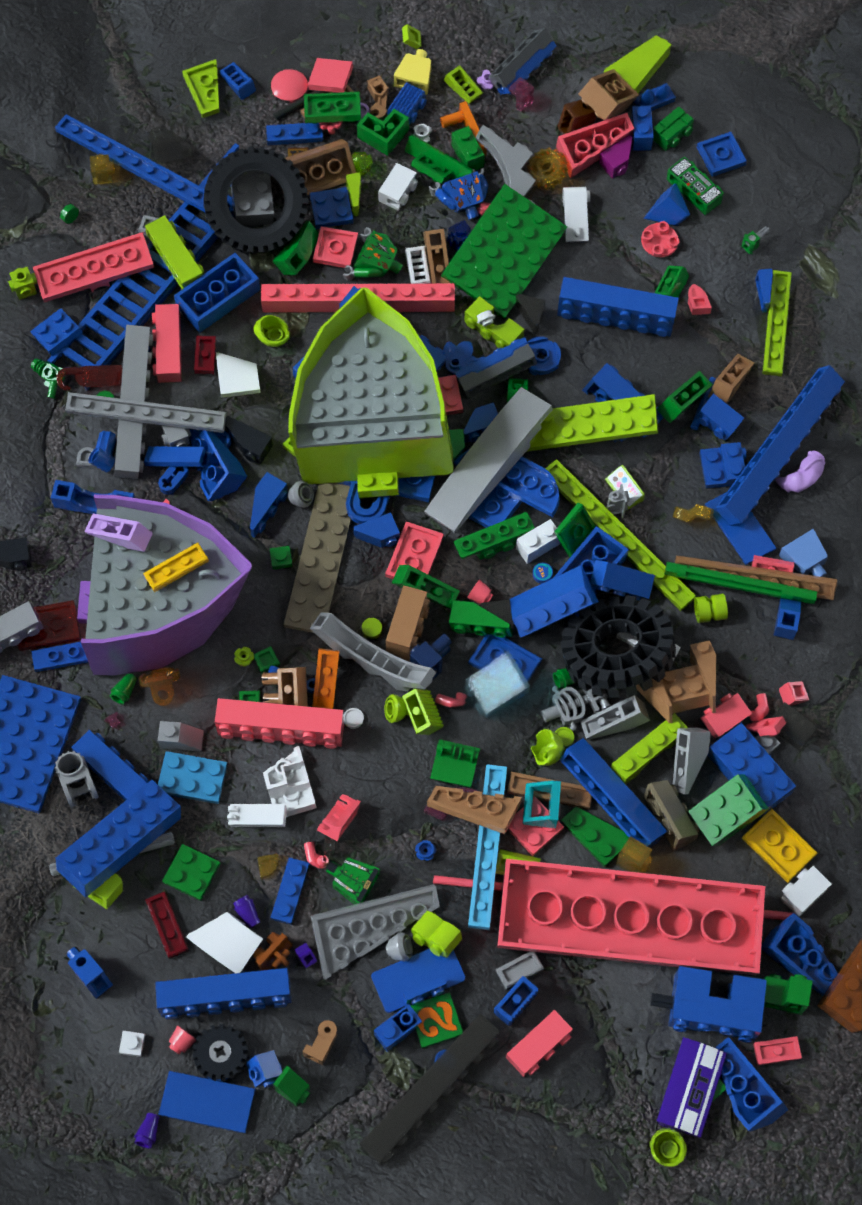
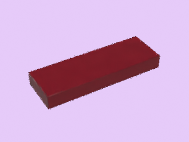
M165 891L145 899L168 958L171 959L189 951Z

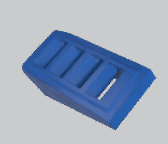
M234 62L219 71V74L240 99L243 100L256 91L253 80Z
M773 269L758 270L755 278L763 313L767 312L770 304Z

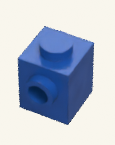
M274 1050L255 1055L246 1062L249 1076L255 1087L264 1085V1088L273 1086L282 1073L281 1064L278 1062Z

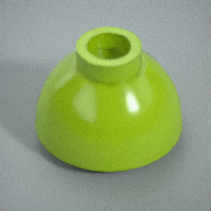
M390 694L387 697L384 713L389 723L399 722L406 715H409L402 697L395 694Z

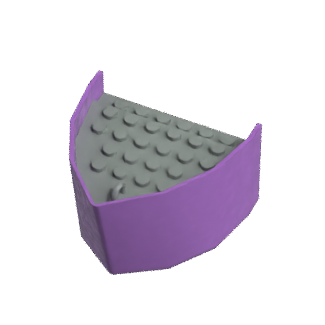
M94 494L98 515L137 521L153 534L145 552L128 549L94 537L91 581L80 582L77 620L79 623H87L86 639H81L83 650L93 675L115 676L163 668L205 644L232 610L252 564L210 523L172 505L118 495ZM198 542L208 557L209 562L154 593L143 573Z

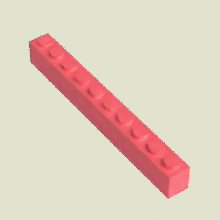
M455 283L261 284L263 313L337 312L340 302L353 286L357 289L368 288L397 312H454Z

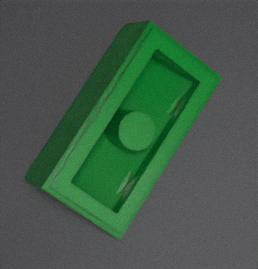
M668 265L655 294L679 298L689 278L686 268Z

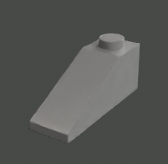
M633 695L580 722L586 739L590 740L634 729L650 721L644 702L636 695Z
M700 728L677 729L673 785L679 793L689 794L709 752L710 731Z

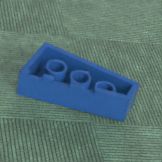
M608 363L602 367L582 390L586 394L590 392L596 396V402L645 396L643 393L638 392L629 380L624 379L614 366ZM657 411V422L659 423L664 417Z

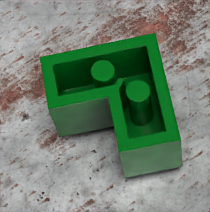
M393 109L384 121L367 112L357 124V138L387 156L409 131V117L396 109Z
M770 974L763 979L767 980L764 1007L802 1015L808 1008L813 981L807 980L806 976L795 974L787 981L783 980L782 976Z

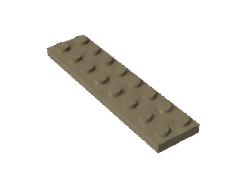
M339 483L318 485L284 622V627L314 633L310 627L321 612L329 613L351 524V519L346 510V500L350 489L348 485Z

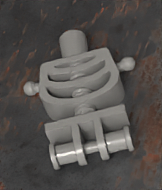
M554 686L552 688V691L556 693L552 697L554 706L542 710L541 713L545 722L560 717L564 726L571 725L570 729L575 731L577 728L575 723H579L584 719L586 704H590L594 714L600 711L597 703L600 702L602 710L612 705L607 700V694L593 697L592 689L588 691L583 690L585 695L581 697L580 693L572 687H566L559 691V688ZM580 707L581 714L577 716V708ZM571 710H572V714H573L572 717H570V713H569V711H571Z

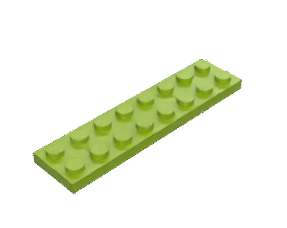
M653 394L553 408L541 423L542 428L529 442L531 447L527 451L658 434L656 397Z

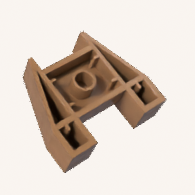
M710 640L690 645V663L692 666L665 672V677L660 682L652 679L653 687L646 691H643L639 685H636V689L669 723H672L673 713L708 705L712 713H716V653Z

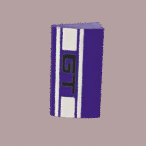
M683 1037L657 1118L658 1125L698 1138L702 1137L727 1053Z

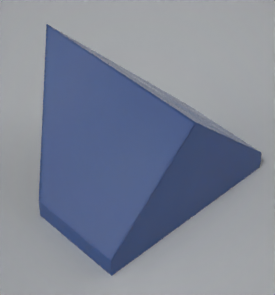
M673 184L659 197L643 219L657 222L665 221L668 224L678 226L690 216L677 184Z

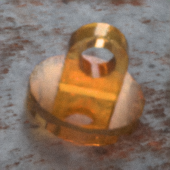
M161 668L152 670L149 676H146L145 673L140 675V686L150 687L152 698L156 704L165 706L173 700L174 690L172 682L180 679L179 669L176 668L174 671V668ZM158 691H166L168 693V699H160L158 696Z

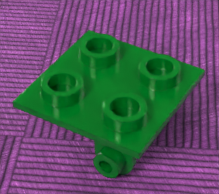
M439 739L430 779L471 788L480 748Z

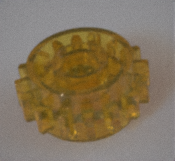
M550 147L544 150L540 149L539 152H535L534 156L529 159L530 165H527L528 173L536 180L535 183L539 188L541 186H544L545 189L548 187L554 188L558 183H562L563 178H566L565 173L568 171L566 164H568V161L563 153L559 152L556 148L554 150H551Z

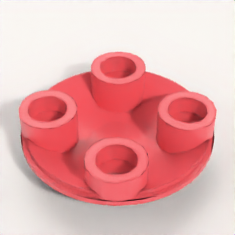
M292 69L280 71L273 77L271 82L272 94L281 100L290 101L291 103L299 100L308 88L306 77L301 72Z
M661 221L651 224L644 229L641 243L645 251L650 255L667 257L676 251L679 238L676 231L667 222Z

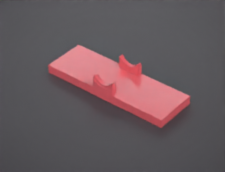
M143 232L34 266L33 270L45 303L89 288L94 292L95 289L102 286L110 287L109 282L154 268V264Z

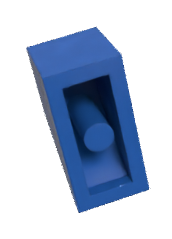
M391 513L353 527L355 538L380 548L385 546L392 547L398 543L400 538V532Z

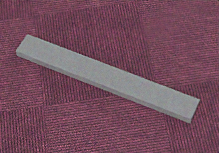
M68 392L65 412L69 414L224 433L227 415L226 412L71 392Z

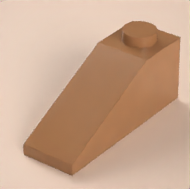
M444 229L424 231L425 250L432 284H448L450 282L441 277V274L449 264Z
M737 354L716 378L708 397L710 398L714 393L727 404L753 367L754 362Z

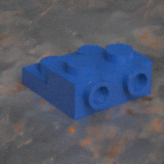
M741 442L721 444L720 448L700 450L706 488L732 486L747 466L744 464V459L747 456L746 448H741Z

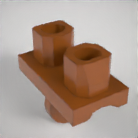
M272 932L266 940L270 947L266 951L259 947L252 954L262 971L271 970L273 967L277 969L280 964L285 967L289 965L286 958L290 954L289 950L293 945L283 933L279 935Z

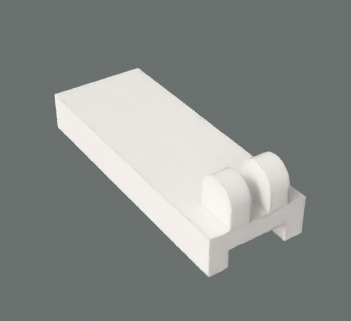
M230 804L228 806L229 814L227 819L229 820L228 825L230 827H285L287 812L285 804Z

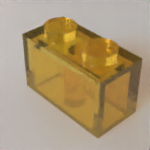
M630 836L619 853L616 865L628 872L646 873L653 859L650 856L652 849Z

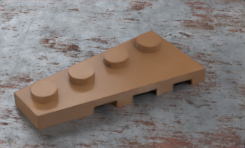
M435 786L427 801V806L505 834L522 802V797L514 796V798H507L502 794L492 796L484 795L480 791L469 793L463 792V789Z

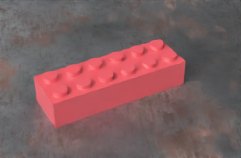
M218 698L215 726L217 734L225 739L241 737V739L246 741L262 739L263 742L267 743L283 741L284 744L288 745L304 743L308 747L324 745L326 748L335 749L342 747L344 714L343 710Z

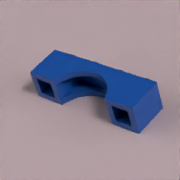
M55 480L51 500L54 508L97 514L94 494L118 495L135 498L134 493L118 490L108 494L93 493L82 489L75 483Z

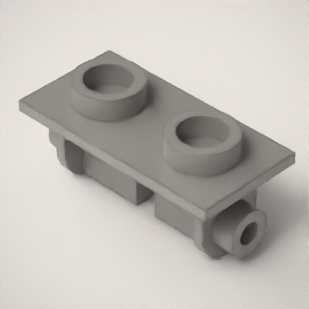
M620 484L619 490L610 492L607 509L613 515L621 513L622 518L625 516V511L628 510L627 502H630L629 493L627 490L624 491L623 484Z

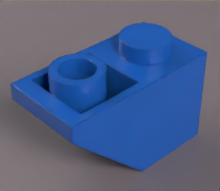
M494 403L475 408L463 431L464 443L476 442L498 415Z
M780 598L773 636L794 640L801 614L800 601Z
M408 1004L374 1029V1036L385 1051L388 1052L402 1042L422 1021Z

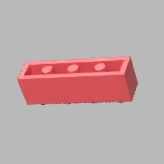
M179 304L155 305V312L152 313V322L156 324V329L152 330L153 341H156V347L152 348L153 358H156V364H153V375L157 376L158 383L182 382L181 314Z

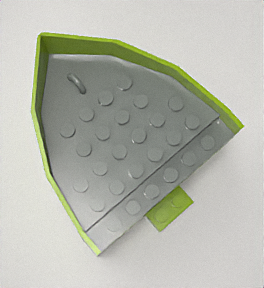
M361 288L320 327L297 370L289 412V436L302 480L308 484L358 481L359 498L399 495V478L451 474L454 470L453 450L434 359L408 319L368 288Z

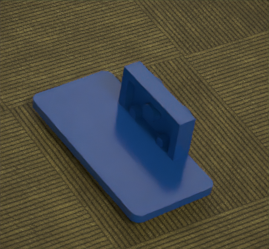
M430 949L413 955L407 962L399 961L373 972L371 978L385 1011L391 1013L408 1004L417 1005L423 1002L424 998L431 995L435 997L444 993L445 989L464 982L465 975L454 950L446 958L441 955L436 956Z

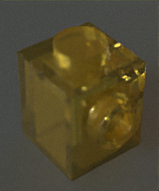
M109 154L90 156L94 185L113 183L112 173H115L114 161L110 162Z

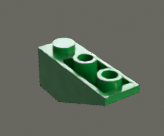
M310 221L303 225L274 258V264L283 275H296L308 262L319 236L318 231Z
M453 600L449 620L452 631L459 634L468 632L479 636L489 634L499 638L512 637L513 632L509 623L474 602Z

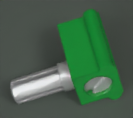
M764 227L757 233L752 231L749 234H745L742 248L752 255L753 251L758 248L760 238L766 235L769 229Z

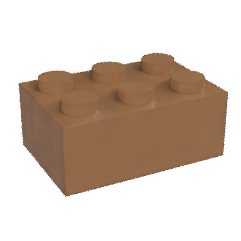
M614 69L592 77L579 92L582 101L595 111L597 117L603 120L625 112L639 96Z
M403 585L386 638V651L409 662L410 652L417 645L418 637L422 636L423 622L429 614L430 600L427 599L426 591Z

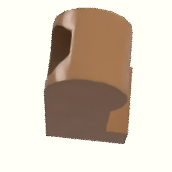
M329 1020L320 1023L318 1035L313 1045L309 1046L306 1044L303 1050L304 1057L320 1065L324 1064L337 1037L335 1023Z

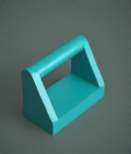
M552 780L526 784L523 811L524 825L556 829L559 815L561 781ZM534 791L550 793L548 816L532 817Z

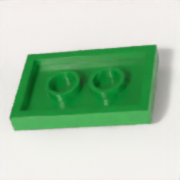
M360 92L304 94L305 123L361 121Z

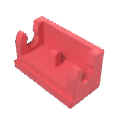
M344 794L340 796V799L346 801L347 804L337 800L332 810L317 829V831L335 841L339 840L355 818L361 801Z

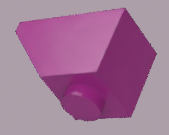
M628 135L600 153L599 164L612 179L618 175H623L627 171L632 142L631 135Z

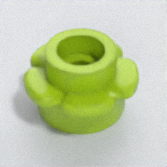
M248 647L238 648L234 653V661L240 666H248L254 660V653Z

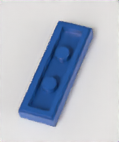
M149 446L144 463L146 466L201 467L206 450L204 447Z

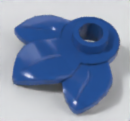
M449 341L444 346L443 351L447 357L445 366L451 374H455L462 366H469L475 363L478 359L472 356L473 345L470 341H463L457 346Z

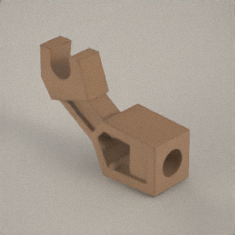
M379 75L367 81V88L376 102L369 109L370 114L377 113L378 115L375 117L383 121L387 116L386 105L389 88Z

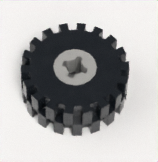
M219 1024L217 1027L212 1025L209 1030L204 1029L202 1031L203 1034L197 1036V1042L193 1045L194 1052L192 1055L198 1071L206 1079L226 1083L229 1079H236L235 1076L243 1073V1068H246V1062L249 1059L245 1038L230 1025L228 1027L224 1026V1024Z

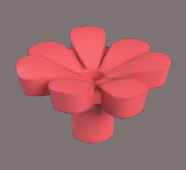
M342 122L319 123L322 130L328 129V134L330 135L335 134V129H339Z

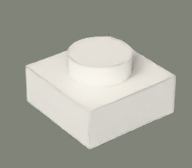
M123 1031L119 1053L142 1057L145 1034Z

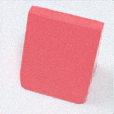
M803 681L787 682L779 688L785 707L809 701Z

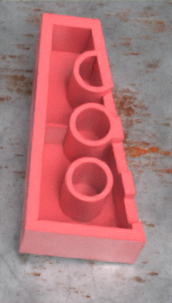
M628 113L558 136L556 148L570 179L598 161L602 151L628 135H633L634 127Z

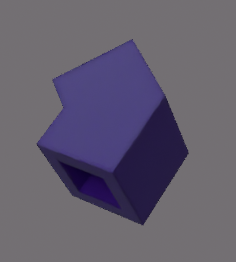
M307 943L295 949L296 955L305 968L317 962Z

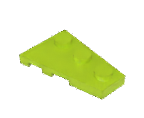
M215 59L183 70V77L202 118L219 113L217 60Z

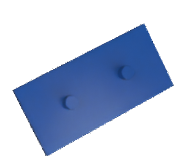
M726 493L705 503L706 508L745 565L753 562L754 555L763 557L776 550L775 545L751 511L748 513L747 520L742 524L729 525L715 510V507Z

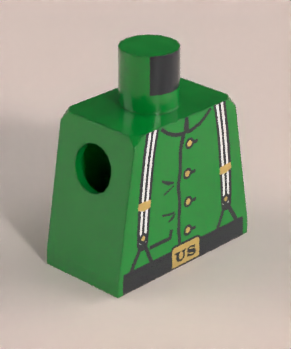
M347 858L342 866L331 861L326 870L327 873L335 877L332 883L333 888L354 905L365 901L380 875L379 868L351 858Z

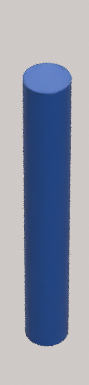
M710 377L709 381L714 385L716 378ZM713 385L702 396L696 414L709 399L708 396ZM694 416L690 427L698 430L700 423Z

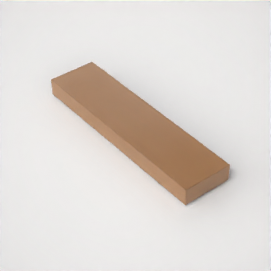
M511 772L507 793L525 797L527 783L552 780ZM561 782L559 804L590 809L592 796L582 785ZM534 791L533 798L536 797L538 800L549 802L550 793Z

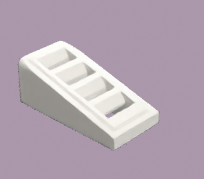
M425 246L406 248L405 256L411 284H430ZM421 255V258H417V259H412V258H411V256ZM422 262V265L413 266L412 263ZM424 269V272L414 273V270ZM425 275V279L415 280L416 276Z

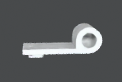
M564 187L562 199L565 225L567 226L565 230L566 242H588L587 202H590V190H586V187Z

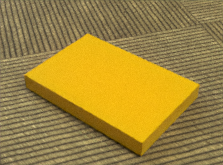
M773 809L767 812L742 837L787 883L818 854Z

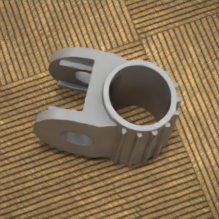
M75 751L62 753V756L58 757V760L55 762V770L70 808L72 809L76 806L75 797L87 792L91 793L92 799L99 798L84 756L81 757L80 753H75ZM72 769H78L73 773L67 774ZM85 778L86 783L80 788H70L69 784Z

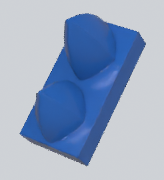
M666 83L651 90L647 89L644 93L639 94L634 102L637 106H651V111L675 102L676 97L671 91L670 86Z

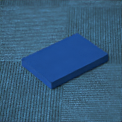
M486 634L468 661V664L521 694L542 662V658L505 637L499 638L495 635Z

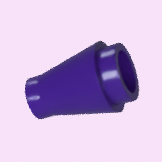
M248 895L233 903L235 906L234 910L248 925L249 929L260 923L253 899H250Z
M147 1113L146 1118L134 1136L136 1138V1145L150 1149L156 1143L157 1127L160 1118L158 1115Z

